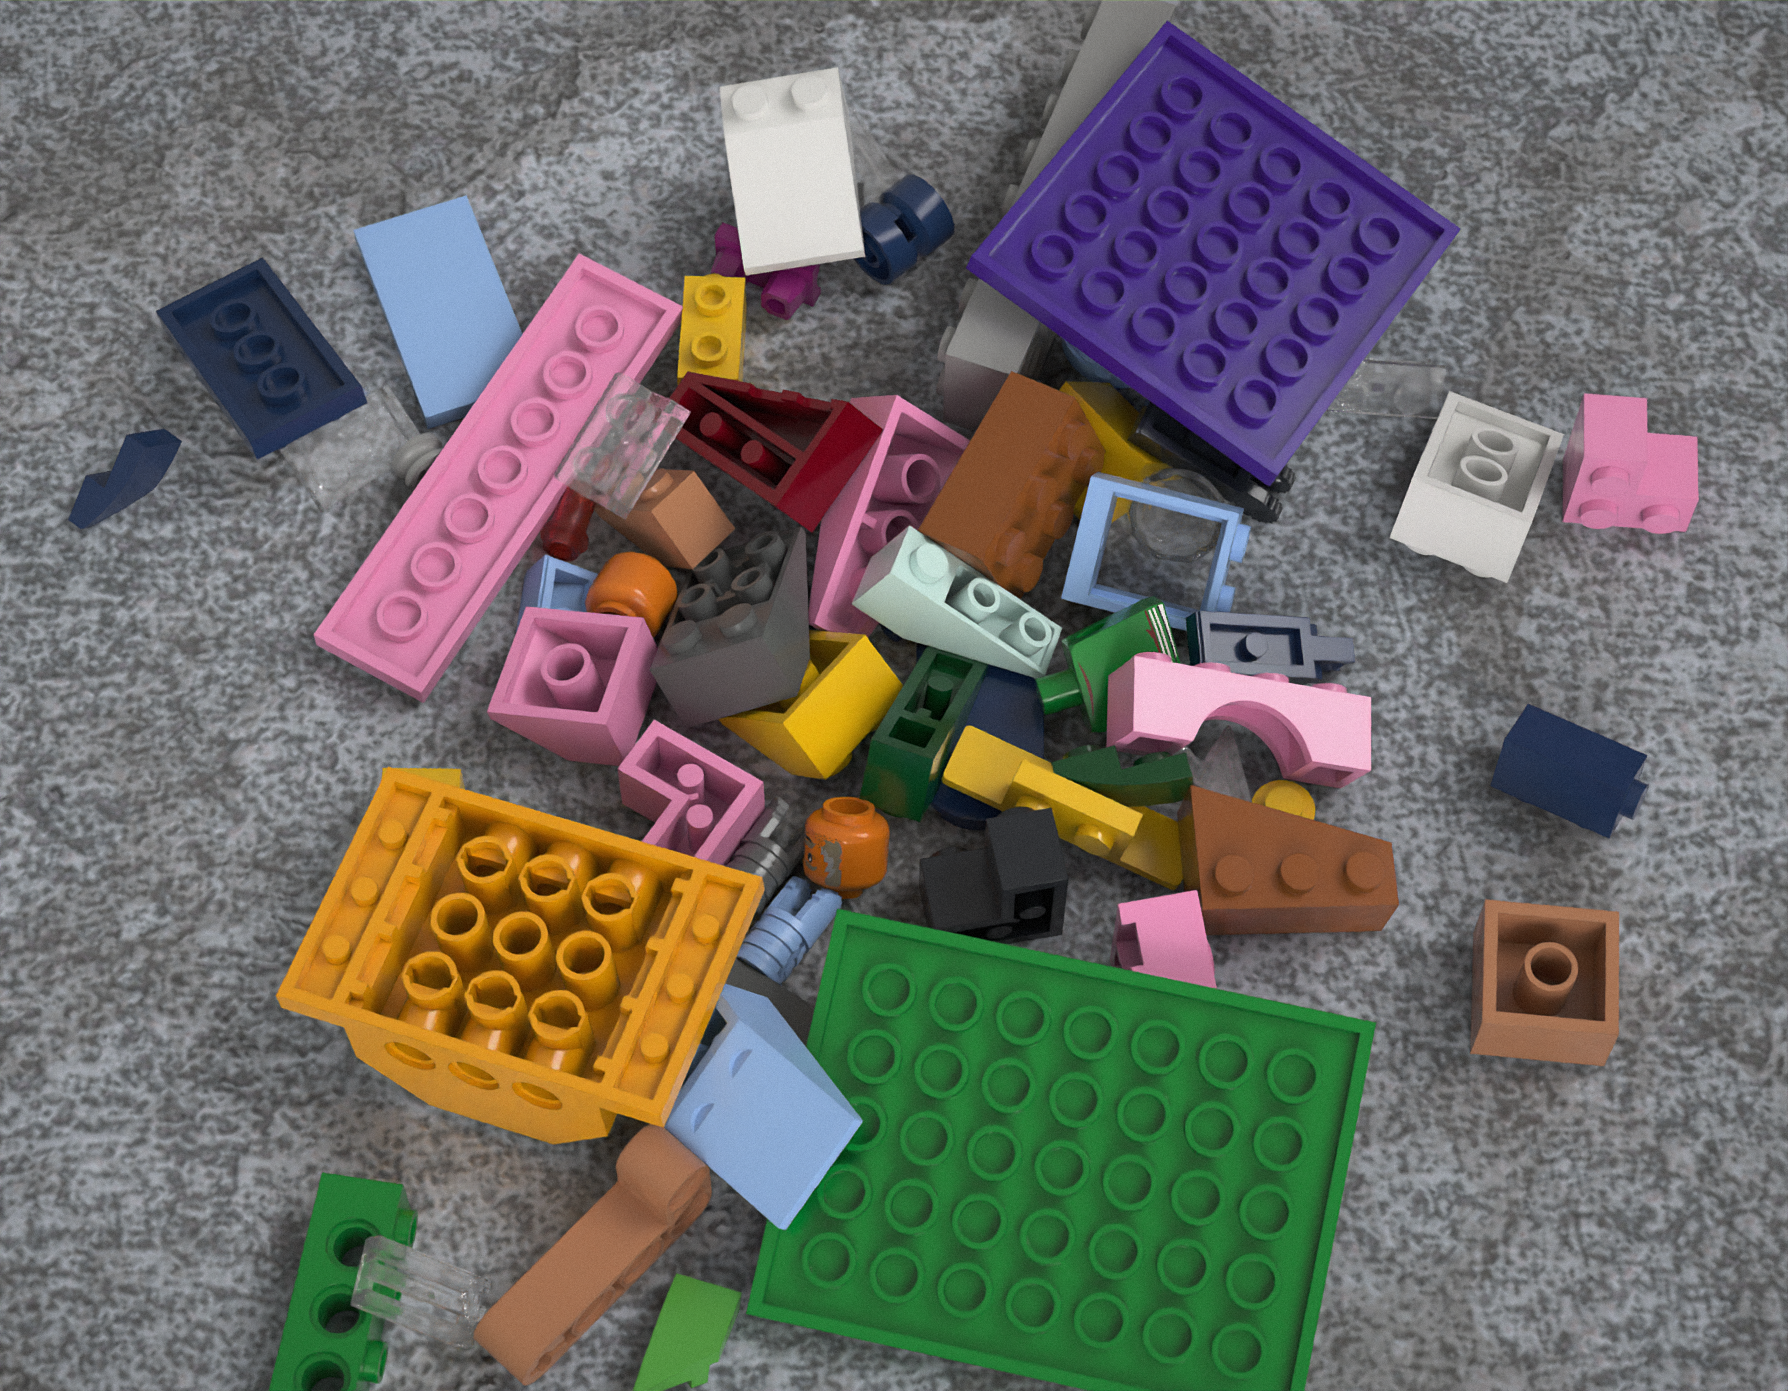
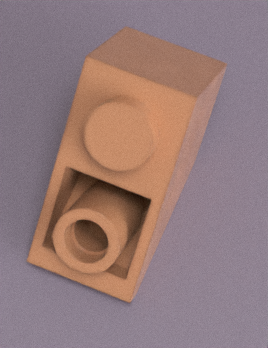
M627 468L609 481L606 486L608 493L592 507L600 518L646 554L659 560L664 567L694 569L735 530L733 524L695 471Z

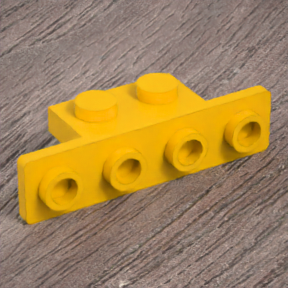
M966 726L942 775L941 780L945 785L1001 811L1015 807H1029L1034 811L1052 808L1059 838L1170 890L1178 888L1183 879L1177 821L1145 806L1126 807L1053 773L1051 762L973 726Z

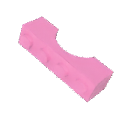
M1158 652L1138 653L1108 676L1106 747L1115 745L1118 752L1142 756L1154 752H1169L1172 756L1194 741L1203 721L1226 720L1246 727L1262 739L1273 753L1283 779L1343 788L1371 771V697L1347 693V688L1334 683H1321L1312 686L1289 683L1287 676L1278 673H1261L1254 676L1230 673V667L1221 663L1208 662L1194 666L1173 663L1170 656Z

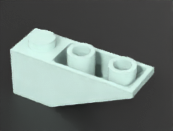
M910 525L870 558L852 602L853 606L903 639L1034 678L1045 676L1062 631V627Z

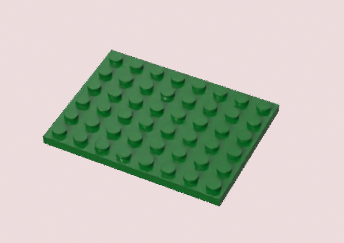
M837 909L806 1048L863 1122L787 1229H780L767 1219L746 1314L1087 1391H1305L1376 1022Z

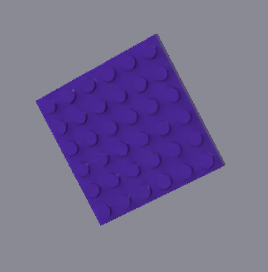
M1167 20L972 254L966 269L1270 487L1461 229Z

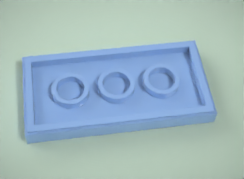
M467 195L353 230L357 247L427 429L465 418L522 336L521 329Z

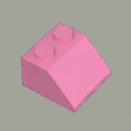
M526 606L487 710L490 719L568 761L620 766L635 746L657 682L650 672V667L658 648L644 618Z

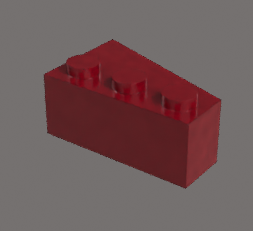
M689 371L653 421L654 424L811 533L883 432L881 427L848 401L831 399V402L807 398L795 391L784 389L782 393L756 388L753 384Z

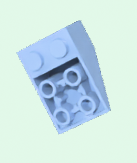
M725 984L664 1128L776 1227L786 1230L863 1120L768 997Z

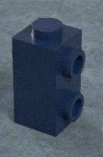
M1527 704L1504 739L1490 786L1514 796L1522 802L1532 804L1575 823L1581 828L1591 830L1610 839L1622 817L1634 820L1642 806L1649 784L1639 779L1648 755L1531 704Z

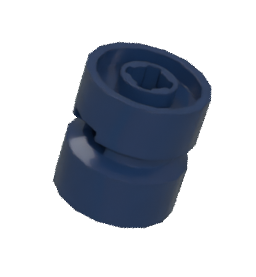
M907 174L881 194L879 203L870 202L860 209L865 257L853 259L870 278L882 285H890L917 263V256L927 257L954 235L955 224L951 212L942 197L928 182L915 174Z

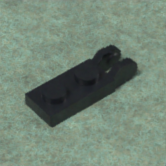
M1145 399L1127 441L1226 501L1234 502L1236 507L1244 508L1243 514L1246 516H1251L1252 519L1264 522L1265 524L1277 522L1283 507H1281L1282 503L1279 502V499H1276L1274 495H1269L1268 491L1258 485L1265 486V489H1269L1271 492L1274 491L1278 494L1283 492L1285 494L1286 491H1290L1296 479L1292 469L1285 465L1271 486H1267L1148 399Z

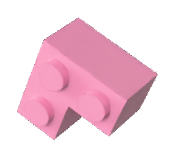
M1584 393L1563 457V522L1579 523L1593 529L1617 526L1642 528L1655 534H1666L1673 531L1686 532L1699 500L1697 437L1647 433V398Z
M653 720L617 768L622 804L655 822L642 842L723 866L728 865L733 854L740 848L741 841L765 810L763 781L656 720Z

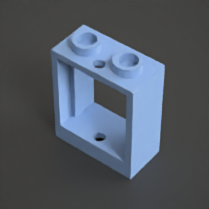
M1101 472L1091 476L1061 599L1116 613L1140 600L1148 598L1147 596L1096 584L1117 498L1121 497L1222 523L1201 608L1198 610L1162 601L1164 602L1170 627L1187 631L1185 618L1194 612L1231 611L1236 587L1225 585L1231 561L1242 563L1251 532V526L1240 524L1244 508Z

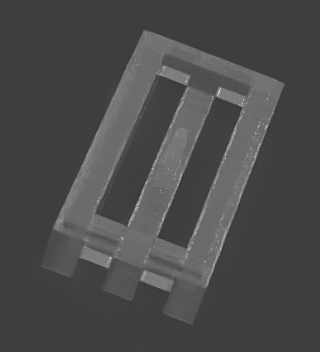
M377 1235L365 1240L350 1305L461 1350L478 1347V1342L473 1339L475 1322H479L485 1315L486 1307L479 1305L480 1298L489 1294L492 1281L389 1238ZM379 1260L386 1262L390 1265L408 1271L412 1274H415L417 1276L435 1282L439 1285L462 1293V1296L459 1297L455 1294H452L450 1292L432 1286L428 1283H425L423 1281L400 1273L396 1270L378 1264ZM373 1283H379L401 1292L404 1296L419 1302H426L457 1315L456 1323L372 1290Z

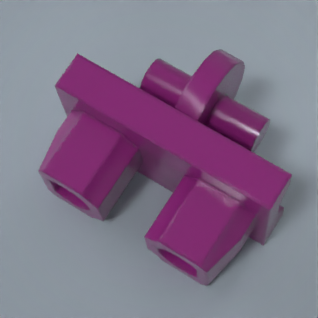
M724 222L721 223L715 234L716 258L710 274H719L723 277H744L746 286L749 282L764 288L761 293V307L769 314L785 320H789L802 303L814 307L821 294V287L817 284L820 264L746 276L738 228Z

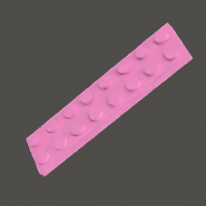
M578 254L314 633L316 645L424 703L680 325L683 306Z

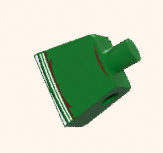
M1154 596L1145 598L1064 638L1061 643L1068 669L1036 678L1034 683L1045 716L1079 706L1084 724L1091 732H1107L1108 676L1129 661L1134 655L1143 652L1163 653L1171 657V662L1181 664L1164 602Z

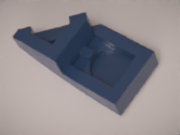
M164 428L127 434L112 471L85 476L68 520L80 529H85L122 511L150 493L164 477L176 456L182 440Z

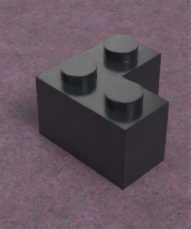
M1015 807L1005 810L997 817L986 819L984 848L967 851L962 847H949L933 853L928 858L919 860V891L927 928L1003 944L1062 935L1069 879L1052 808L1034 811L1029 807Z

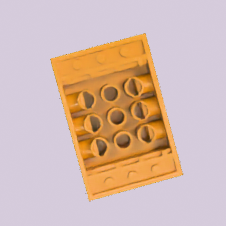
M388 767L282 981L276 997L281 1008L344 1027L358 1059L430 1106L553 1145L607 1137L617 1113L664 1128L765 891L763 878Z

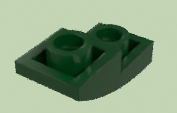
M1084 745L1068 751L1064 754L1063 759L1051 762L1053 773L1126 807L1154 806L1183 801L1189 786H1194L1186 752L1173 756L1169 752L1150 753L1138 758L1132 767L1121 769L1115 745L1103 749L1098 745Z

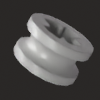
M433 433L419 434L407 441L395 454L392 461V469L400 478H405V485L411 492L415 490L442 451L441 441Z

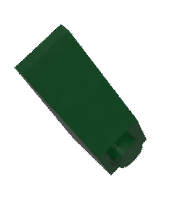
M930 646L926 647L871 739L859 799L871 802L875 808L880 809L887 815L900 818L905 817L917 822L922 820L941 785L942 775L962 734L989 664Z

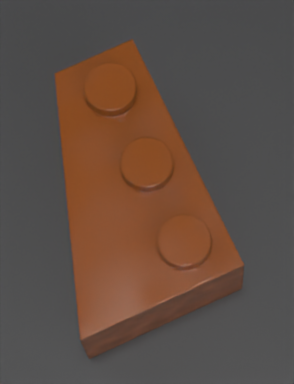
M1189 786L1177 811L1184 892L1197 890L1206 935L1382 931L1399 906L1392 842L1197 786Z

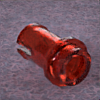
M571 479L555 508L551 521L543 525L540 537L543 541V550L549 556L566 562L574 561L578 558L579 554L584 553L588 549L589 537L586 533L595 507L600 500L598 489L591 483L584 480Z

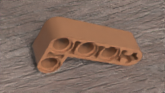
M648 1124L628 1142L616 1162L618 1181L486 1312L477 1324L473 1333V1339L523 1385L532 1384L546 1373L697 1220L707 1207L712 1195L709 1167L665 1128Z

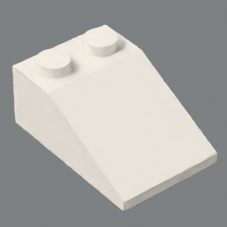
M838 67L720 86L724 139L743 267L746 276L865 257L849 111Z
M1449 391L1413 475L1390 538L1404 543L1416 553L1435 555L1463 566L1467 571L1476 576L1493 577L1507 583L1532 524L1564 434Z

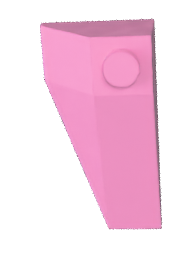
M898 395L851 398L849 402L881 427L883 432L821 519L808 609L809 625L820 631L865 634L867 638L871 635L879 622L852 605L870 558L909 525L916 530L919 529L970 442L969 439Z

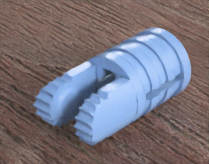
M796 876L789 880L763 912L760 920L753 925L749 935L745 936L737 954V958L781 986L782 982L786 981L792 973V969L800 963L803 955L811 949L835 917L837 909H840L843 903L841 901L842 896L838 895V892L827 888L817 890L815 894H812V899L809 900L811 898L810 892L812 891V889H809L810 884L807 883V880Z

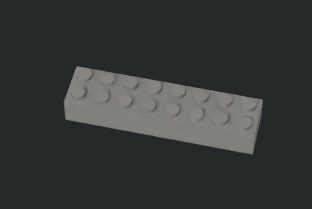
M1102 0L1099 7L1093 5L1089 7L1081 30V40H1084L1080 51L1071 49L1066 58L1061 76V83L1065 84L1060 95L1052 93L1046 103L1041 122V128L1045 130L1040 141L1032 138L1028 143L1021 166V173L1025 174L1020 186L1011 184L1008 188L1001 209V219L1168 20L1174 25L1176 5L1160 0ZM969 278L960 299L959 313L963 314L957 328L950 325L946 328L939 346L937 360L945 364L939 376L936 394L944 396V422L976 432L1011 371L1038 382L1058 334L980 278L978 280Z

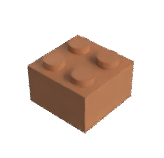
M1485 899L1473 932L1470 1054L1604 1066L1619 1036V912Z

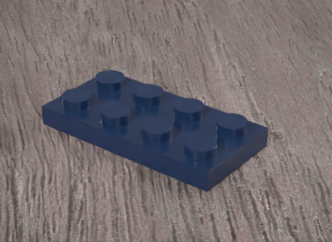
M263 257L156 310L166 334L257 460L286 447L291 442L342 418L345 414L368 403L361 384Z

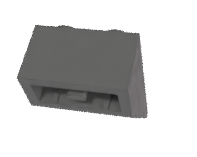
M802 526L780 533L777 531H766L757 535L748 543L726 550L715 548L694 569H689L650 667V672L685 729L798 695L810 659L806 534Z

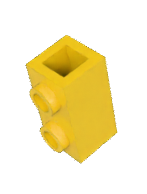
M719 274L685 276L677 371L678 385L688 371L743 381L747 319L745 278L723 277Z

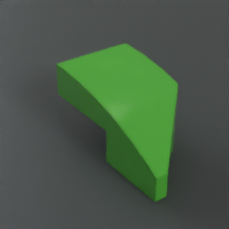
M676 1273L653 1330L633 1391H663L685 1382L689 1384L690 1388H694L708 1383L709 1367L711 1364L719 1362L740 1310L742 1292Z

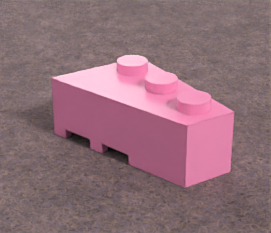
M1197 890L1118 904L1110 955L1112 967L1217 989L1212 951L1206 937Z

